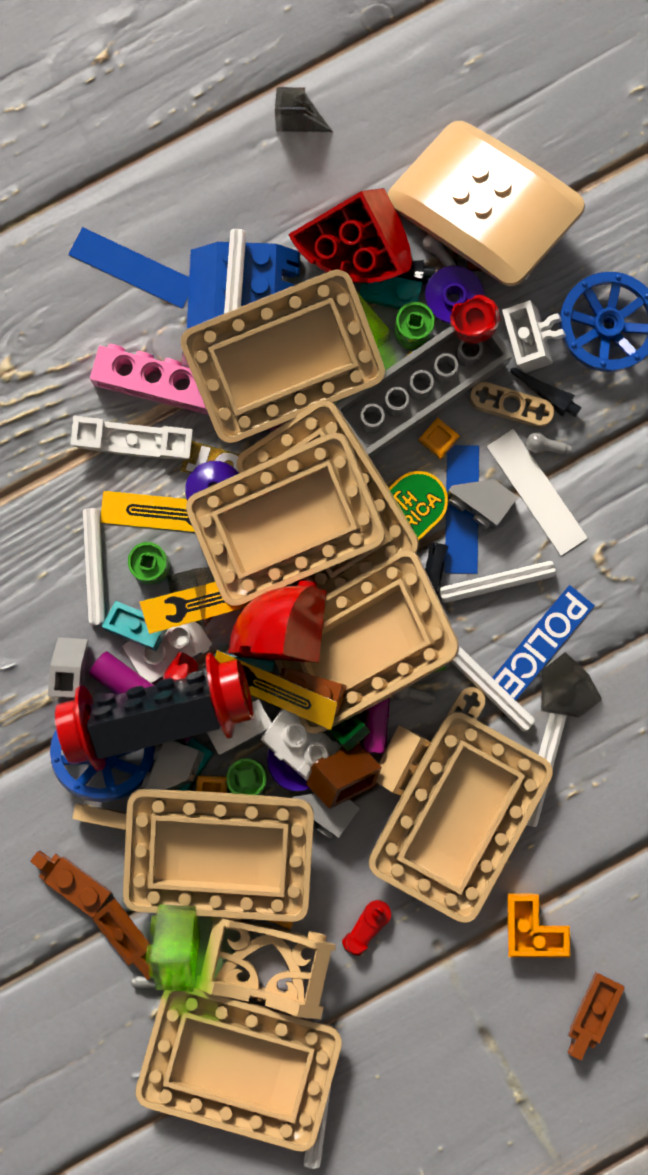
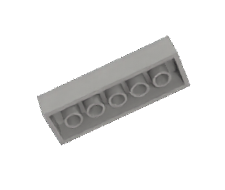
M450 326L387 369L380 383L346 397L337 403L336 407L371 459L468 393L478 383L484 382L509 364L513 355L496 332L485 342L469 344L459 340Z

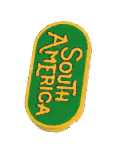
M413 471L406 473L389 487V490L417 535L418 541L441 521L447 510V491L443 483L428 472Z

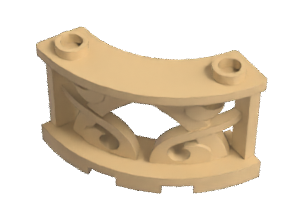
M212 917L213 925L201 975H197L194 987L214 996L248 1002L249 998L257 999L260 1002L265 1001V1006L296 1017L321 1019L324 1007L319 1004L331 951H335L336 944L326 941L327 936L317 932L309 931L308 935L280 927L239 918ZM225 929H233L240 933L239 941L228 939L229 946L237 950L234 954L221 949ZM250 931L262 933L264 935H261L251 940ZM284 939L298 944L292 950ZM273 944L284 957L290 971H282L269 980L266 988L260 987L256 968L244 958L263 946ZM305 948L316 951L311 972H303L300 966H305L311 961V959H305L302 955V951ZM220 956L226 959L227 961L222 966L217 976L214 977L218 963V958ZM237 965L244 967L249 972L250 977L248 981L239 980L238 974L243 972V970L236 968ZM292 978L293 982H285L288 985L286 992L278 988V981L280 979ZM303 979H309L306 996Z

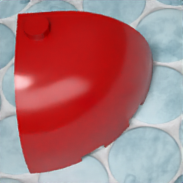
M385 188L360 191L288 234L298 251L311 264H315L325 272L332 270L345 271L353 282L374 283L388 280L408 272L412 265V255L407 235Z
M298 581V586L276 588L259 595L246 605L236 619L231 632L228 654L236 657L319 663L326 591L317 588L316 582Z

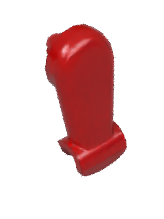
M381 900L369 902L351 933L348 932L342 939L343 947L352 955H362L368 949L367 945L389 922L391 918L390 907Z

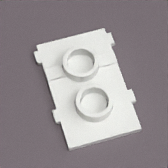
M195 621L169 628L157 651L128 641L122 647L138 673L150 683H153L163 677L165 670L175 659L179 651L193 658L201 652L202 654L210 650L209 647L213 644L199 622Z
M281 709L261 738V741L275 752L274 755L280 761L284 760L306 781L311 773L310 768L316 760L322 757L327 758L335 754L342 747L337 741H331L323 732L318 734L309 733L302 726L298 715Z

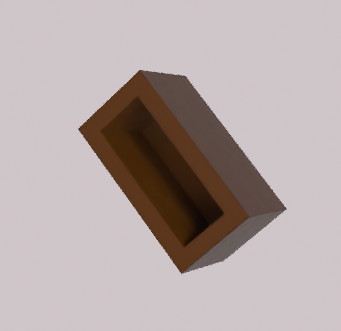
M358 743L348 752L342 747L335 754L316 760L310 768L311 773L306 784L331 809L374 787L382 767Z

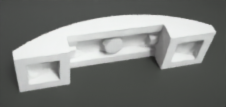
M74 416L70 446L137 457L189 459L193 429L169 426L157 428L105 422L104 419Z

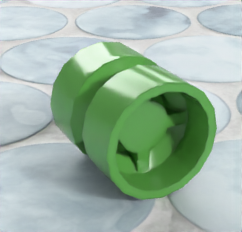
M410 302L399 310L396 316L394 335L402 347L408 350H416L430 340L434 328L432 310L421 302Z
M152 542L137 544L128 556L130 572L146 585L162 583L171 571V562L168 555L159 545Z
M251 758L240 759L234 762L226 775L229 790L235 794L258 795L264 790L268 781L265 767L259 761Z

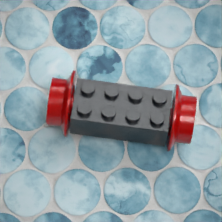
M208 653L206 655V673L195 671L188 674L186 678L178 680L168 678L146 688L136 686L127 690L126 693L114 695L113 693L104 694L95 701L85 686H78L75 691L74 700L57 704L55 708L57 735L66 760L71 765L89 761L97 771H101L105 768L106 757L219 730L220 726L226 738H232L235 724L254 719L251 694L240 660L235 659L220 663L212 653Z

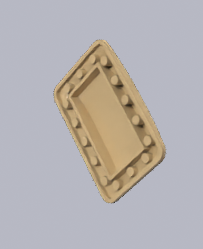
M464 121L450 123L387 193L397 213L506 286L520 284L582 216L585 209L583 198L565 183L509 146Z
M342 270L329 271L190 327L184 331L180 341L182 351L216 434L221 440L228 443L237 442L296 418V415L318 401L325 400L333 403L375 386L381 382L385 374L382 358L353 281L349 274Z
M321 400L243 451L237 459V469L239 473H242L329 433H341L348 439L385 527L386 535L383 543L377 548L304 578L305 581L316 582V587L325 590L326 594L398 552L406 550L416 554L419 548V541L385 481L334 403Z
M336 432L321 436L193 494L186 504L188 517L221 597L232 606L242 605L267 591L285 587L377 548L383 543L386 535L385 527L351 445L344 435Z
M404 550L326 594L319 663L275 660V663L280 673L282 668H290L346 684L339 713L334 716L332 725L334 727L450 663L459 653V642L417 554ZM299 716L302 726L309 733L318 734L328 730Z
M454 712L449 714L442 722L370 854L368 862L371 872L378 878L456 921L466 923L474 920L552 778L553 770L550 762L464 713Z
M142 789L135 791L127 803L123 881L124 903L129 909L136 912L296 922L303 919L309 907L314 823L313 808L305 800L284 797L183 790Z
M173 984L165 989L161 997L135 1095L137 1101L146 1108L303 1152L309 1150L316 1142L340 1054L342 1039L340 1033L335 1028L319 1022L296 1017L279 1010L239 999L210 995L196 987Z

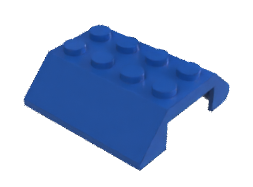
M215 242L190 251L187 329L224 314L229 242ZM246 243L241 307L294 286L292 283L282 281V276L288 278L300 276V269L297 267L300 266L301 253L279 244Z

